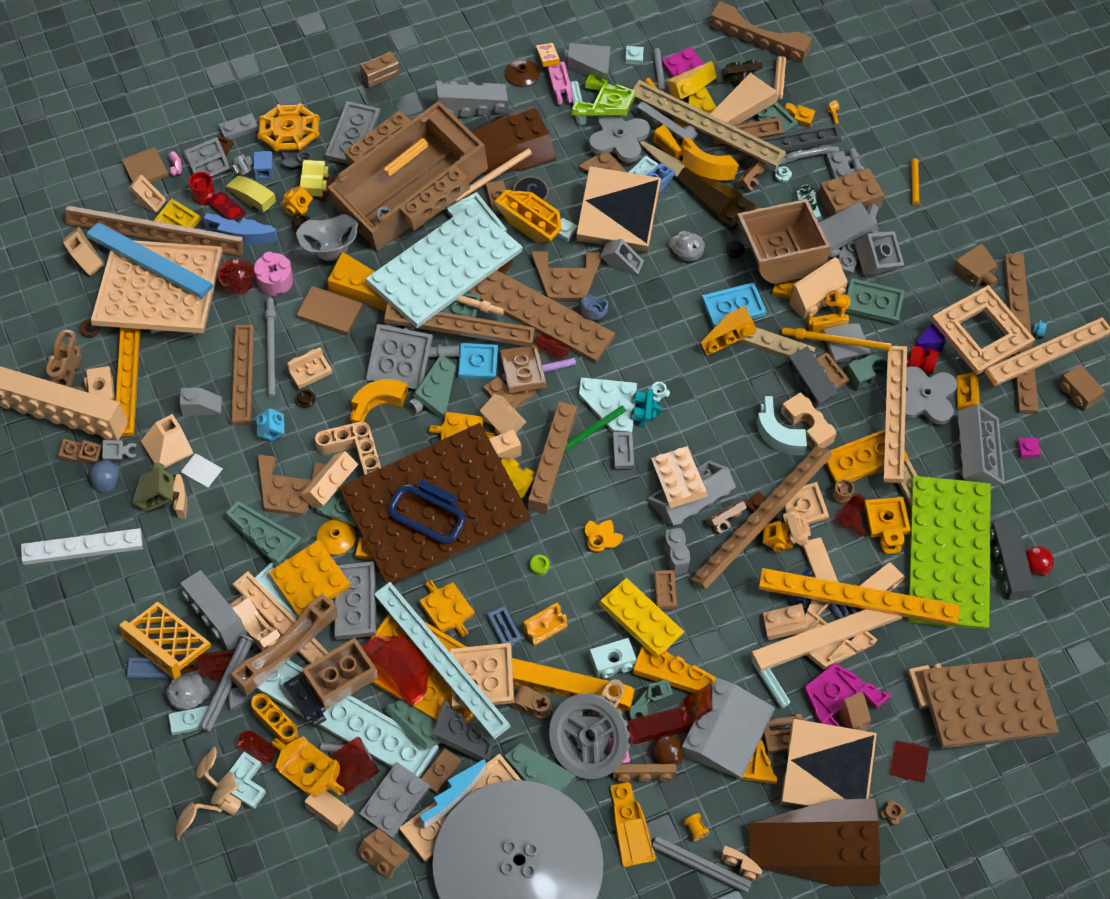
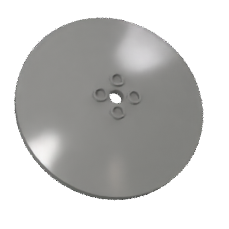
M524 780L502 781L476 790L464 798L450 812L436 839L432 865L433 879L439 899H597L603 878V853L600 840L592 822L585 812L568 796L550 786ZM517 855H521L525 859V863L521 866H517L513 862V858Z

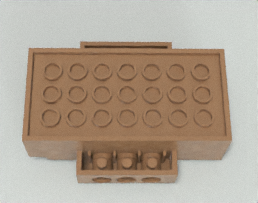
M440 101L436 102L412 121L399 110L344 150L346 161L350 166L338 174L335 182L328 186L333 207L340 214L350 215L358 222L357 231L378 252L408 228L415 231L470 189L469 183L488 169L485 145ZM424 138L428 142L427 148L393 175L388 176L384 172L385 166L418 140ZM380 207L390 208V212L381 214V217L378 218V223L376 221L377 210Z

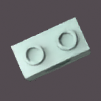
M629 638L590 649L589 658L597 678H609L615 673L621 671L626 673L635 667L636 657ZM616 658L618 661L613 663L609 659Z

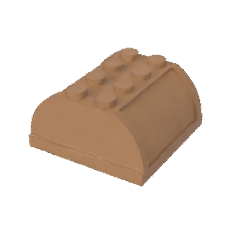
M807 199L737 214L739 228L746 237L757 261L759 272L765 280L777 284L795 279H803L826 263L831 246Z

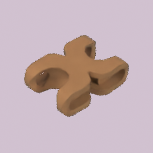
M63 330L58 334L54 344V356H50L46 367L48 377L53 379L52 382L59 384L60 380H65V386L67 387L72 386L75 368L79 367L82 358L81 349L76 346V335L71 330ZM71 337L69 344L63 343L64 338Z

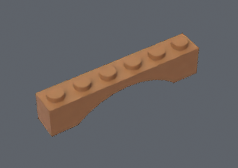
M719 1L711 14L710 27L803 63L811 49L812 37L799 32L777 33L760 29L746 21L735 7Z
M563 402L558 403L528 499V510L546 515L548 513L560 464L577 418V406Z
M322 593L307 606L294 625L275 644L258 655L245 660L231 673L233 683L246 696L251 694L338 617L336 605Z

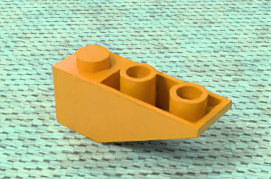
M743 306L728 313L704 338L701 344L707 356L757 332L746 307Z

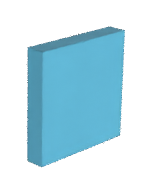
M461 343L458 378L495 379L498 345Z

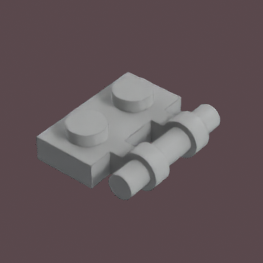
M854 148L849 150L850 156H845L844 151L827 154L826 159L833 179L864 170V167L860 164V156ZM849 164H853L854 168L850 169Z

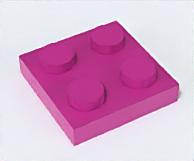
M692 47L662 59L663 67L672 78L704 64Z

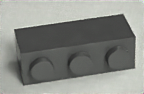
M807 346L788 357L785 362L815 409L835 398L838 393L837 387L828 378L825 368L820 366L814 351L810 350Z

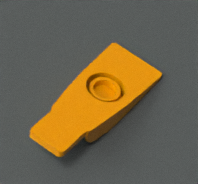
M630 782L612 785L610 790L614 803L615 827L623 867L655 861L656 857L645 817L638 801L634 799Z

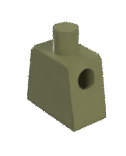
M154 463L151 471L140 476L132 503L146 512L173 500L174 477L164 470L165 466L161 463Z

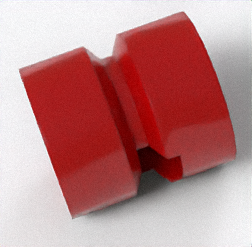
M196 172L190 177L189 185L193 201L199 205H208V201L216 195L212 177L206 172Z
M912 345L907 367H918L924 373L933 375L939 351L932 349L924 351L923 347Z

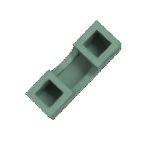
M882 350L877 353H870L863 359H856L849 363L846 375L856 391L874 384L876 377L874 369H881L887 373L888 351Z

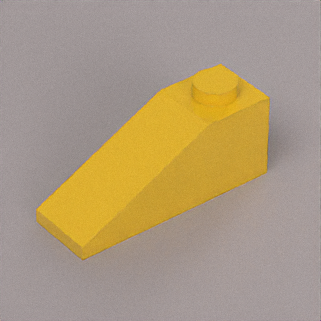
M713 61L668 79L667 83L671 96L678 99L685 98L716 79Z

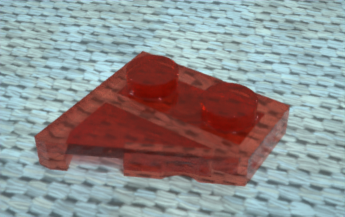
M236 649L199 655L200 676L221 682Z

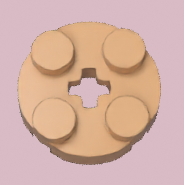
M795 506L788 509L787 513L783 514L785 523L790 527L791 541L794 544L798 543L800 546L811 543V540H808L811 532L806 517L804 515L800 516L798 511L801 509Z

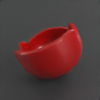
M1034 546L1026 551L1030 571L1033 575L1042 574L1047 576L1053 570L1054 558L1048 549L1042 546Z

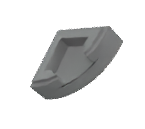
M238 687L231 688L228 693L230 710L239 708L248 698Z

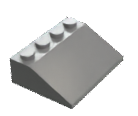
M716 678L682 746L685 757L742 779L775 711V707L736 684Z

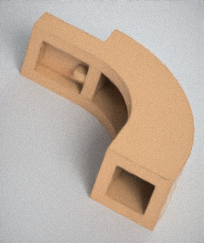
M242 595L229 604L241 618L248 636L255 641L254 644L261 651L279 640L280 634L277 629L265 622L249 597Z

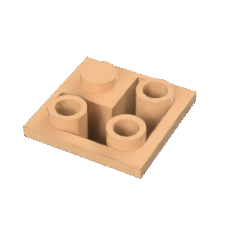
M173 414L157 421L141 440L153 463H161L165 468L193 454L184 432Z

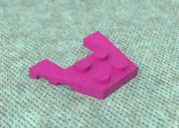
M836 663L831 665L804 688L819 723L839 727L841 726L833 717L839 713L844 699L863 692L865 698L875 709H878L890 699L889 693L885 691L883 693L876 689L873 684L857 678V675Z

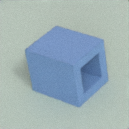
M272 151L254 152L256 180L274 179Z

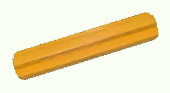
M424 138L418 140L385 166L384 172L388 176L393 175L427 148L428 142Z

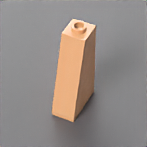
M750 73L710 115L733 126L739 125L778 101L777 91Z

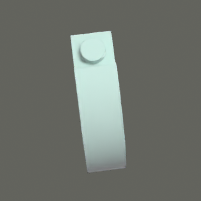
M765 396L764 403L760 404V413H758L757 428L763 440L779 452L789 455H805L807 447L806 429H788L780 425L774 416L773 396Z

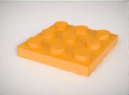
M320 540L315 541L269 571L270 576L299 617L307 606L322 593L329 600H332L352 587Z

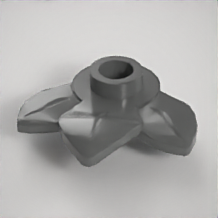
M308 145L303 147L301 151L282 150V156L285 159L282 161V164L286 167H303L304 160H313Z

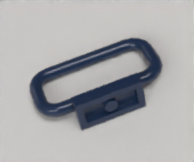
M423 479L420 480L418 487L409 484L399 487L388 506L389 514L394 520L444 544L455 541L466 522L464 512L456 507L459 502L456 495ZM410 492L455 514L458 521L451 534L444 536L398 513L396 507L403 494Z

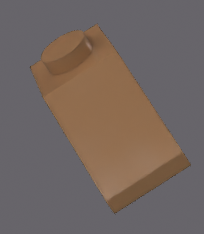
M863 692L844 699L838 716L845 728L862 731L868 730L871 718Z

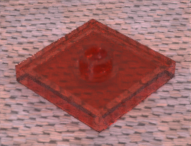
M358 736L330 756L332 760H337L340 765L336 782L344 787L343 794L346 796L380 772L362 739Z

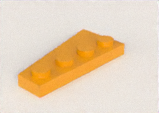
M643 645L633 670V674L657 682L668 679L670 686L704 697L708 696L716 680V677L695 665L691 666L685 663L683 658L675 657L668 653L667 650L656 659Z

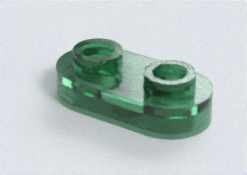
M809 185L798 187L796 190L797 201L807 199L812 210H815L817 199L814 188Z

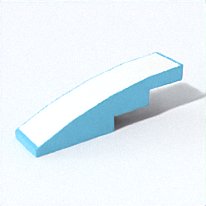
M484 759L448 780L449 789L434 797L435 807L420 815V822L424 829L445 816L474 788L486 771V761Z

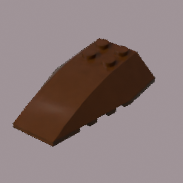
M528 106L497 116L471 131L485 145L488 169L483 172V175L489 174L527 148L531 150L532 154L503 173L516 169L517 171H524L556 160L550 134L537 109Z
M832 799L749 822L750 859L761 869L830 885H879L881 864L876 799Z

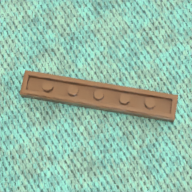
M235 325L232 425H251L254 325Z

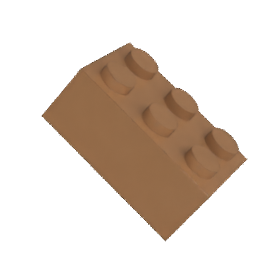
M870 168L823 182L820 185L818 194L829 217L859 201L866 211L868 206L876 204L878 208H881L885 196Z
M356 638L351 639L302 669L304 678L325 710L378 679L376 667Z

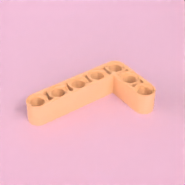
M357 422L323 430L316 434V448L320 454L328 455L356 448L363 475L381 468L371 430L367 423Z

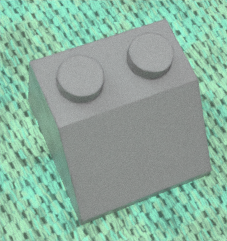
M895 231L870 233L854 241L863 275L879 274L904 266Z

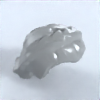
M687 231L679 232L677 236L672 237L668 242L673 252L678 255L679 259L684 261L698 260L704 252L705 242L702 238Z
M191 674L173 679L166 690L171 706L179 710L193 709L210 695L208 686L203 683L199 674Z

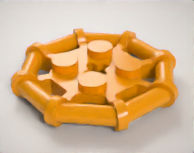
M301 103L298 105L277 104L275 108L258 118L259 132L257 138L260 141H264L276 152L279 150L301 151L311 141L319 138L320 117L318 114L309 111ZM311 123L312 129L307 128V124ZM267 124L270 125L269 129H266ZM273 135L276 141L271 139L269 136ZM283 141H294V143H282V142H283Z

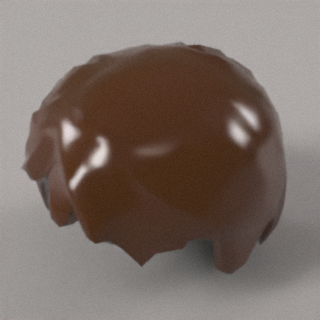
M664 735L658 738L652 747L653 755L658 763L682 765L684 751L681 741L671 735Z

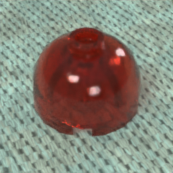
M231 258L225 261L218 273L221 287L228 293L237 295L246 294L252 288L253 284L250 283L252 278L255 277L254 267L251 262L242 258Z

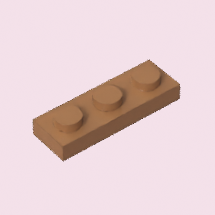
M621 764L613 772V780L628 782L630 779H638L640 782H648L651 779H659V781L668 782L675 779L676 764Z

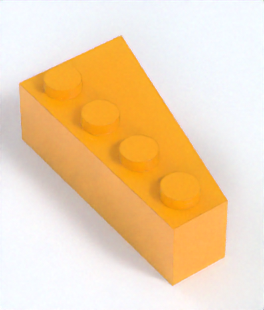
M342 252L328 278L329 292L386 311L388 302L366 284V278L375 271Z

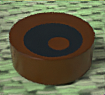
M91 319L84 320L80 325L81 333L86 338H93L100 331L99 326L92 325Z

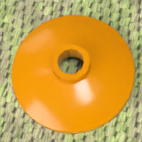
M333 519L325 522L319 528L317 540H320L330 555H341L348 552L354 546L356 532L353 526ZM335 532L339 533V535L334 536L332 534Z

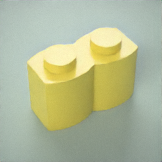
M303 161L300 186L311 196L322 197L323 191L327 190L325 177L328 178L329 167H325V161Z

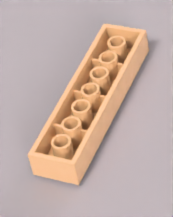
M0 366V406L5 409L12 408L19 413H28L38 419H48L55 424L67 425L71 429L84 430L90 435L97 434L107 440H119L128 424L120 402Z

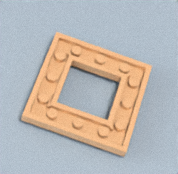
M989 285L938 312L931 318L933 324L976 375L1033 344L1035 340ZM985 311L1006 336L981 349L960 323Z

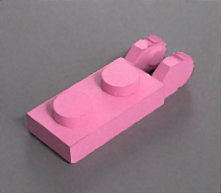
M560 62L559 65L547 66L557 104L562 105L561 93H566L568 104L573 103L571 85L565 63Z

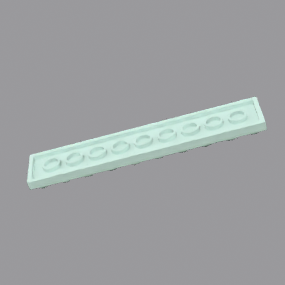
M288 660L258 686L256 690L304 717L283 684L300 673L303 675V668ZM351 695L327 709L323 713L327 720L318 725L390 768L398 762L419 778L439 749L438 745L424 750L396 721Z

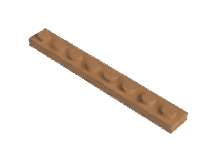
M387 303L384 323L416 328L391 304ZM438 312L418 327L419 329L532 347L535 330L534 327Z

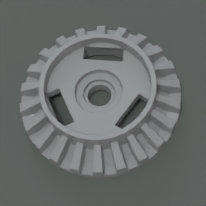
M581 693L566 699L558 706L550 722V743L556 758L566 770L585 779H598L613 773L626 759V753L630 747L628 743L630 732L627 731L626 726L628 723L623 719V713L620 709H616L612 701H607L602 695ZM583 709L595 710L600 713V716H583ZM587 730L594 733L593 741H589L586 738ZM572 735L574 736L576 742L578 743L583 753H581L575 745ZM611 737H613V748L610 754L607 755L604 752Z

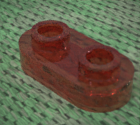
M538 333L534 340L538 348L548 349L556 357L563 358V356H568L569 346L545 334Z
M243 731L238 739L240 748L261 763L273 761L276 750L270 743L254 731Z

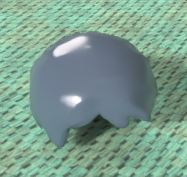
M591 293L588 294L584 299L582 298L580 303L582 315L592 321L601 319L608 311V300L604 298L598 299L592 296Z
M102 460L95 463L90 470V481L93 488L98 492H110L115 488L119 479L118 467L110 460Z

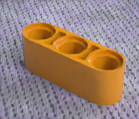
M257 694L252 698L251 706L255 716L276 738L285 745L299 738L296 725L268 696ZM259 704H266L262 709L257 708ZM274 717L280 718L278 722H270ZM287 731L294 732L289 737L284 736Z

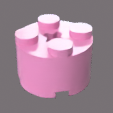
M266 252L255 263V278L258 288L262 293L269 296H277L278 293H286L293 284L290 260L285 256Z

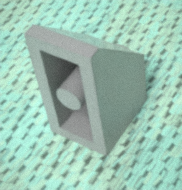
M622 238L606 242L600 256L610 267L633 275L639 274L644 260Z
M181 388L180 407L183 416L221 415L222 397L202 388Z

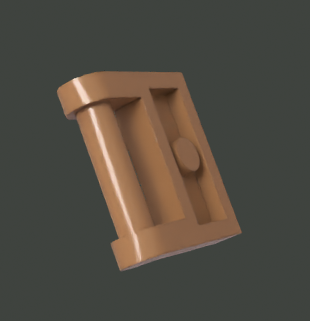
M796 713L790 717L770 719L763 733L767 754L787 752L791 730L789 728L770 731V728L791 725L794 719L803 720L801 713Z

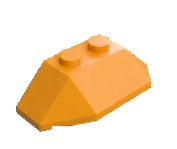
M505 190L495 200L496 206L507 222L535 242H550L562 230L559 211L532 192Z

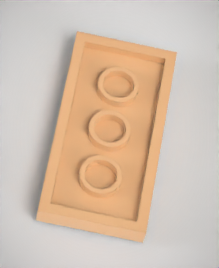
M688 446L651 458L670 509L708 497Z

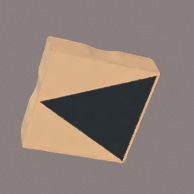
M590 166L577 230V241L605 245L606 242L622 238L634 251L648 253L661 178Z
M794 719L790 730L787 751L788 762L783 779L780 805L800 809L832 799H868L877 733Z

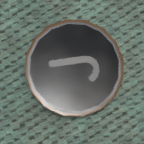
M533 176L518 180L513 191L532 192L545 202L549 195L547 184L542 179Z

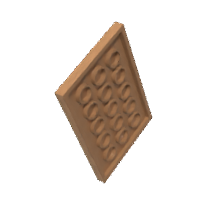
M1036 657L923 669L920 672L941 749L1057 735L1059 732Z

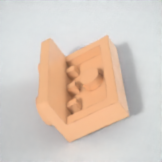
M321 348L310 350L307 354L293 358L287 363L288 372L298 389L332 374V369L324 358Z

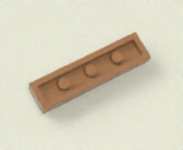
M781 117L735 125V127L759 139L784 134ZM713 138L714 147L727 145Z

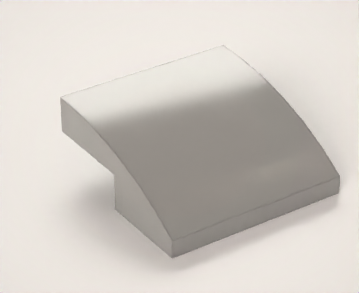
M218 137L184 150L193 173L206 172L212 177L231 169Z
M860 324L839 325L822 331L824 334L866 340ZM825 341L835 362H850L852 358H865L871 353L867 347Z

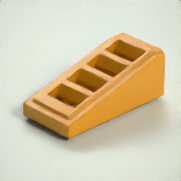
M663 124L654 131L653 142L665 153L680 160L681 149Z

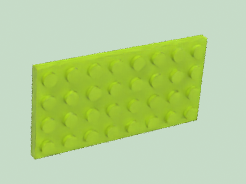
M913 476L909 596L960 605L957 626L908 617V623L978 630L989 629L991 483Z

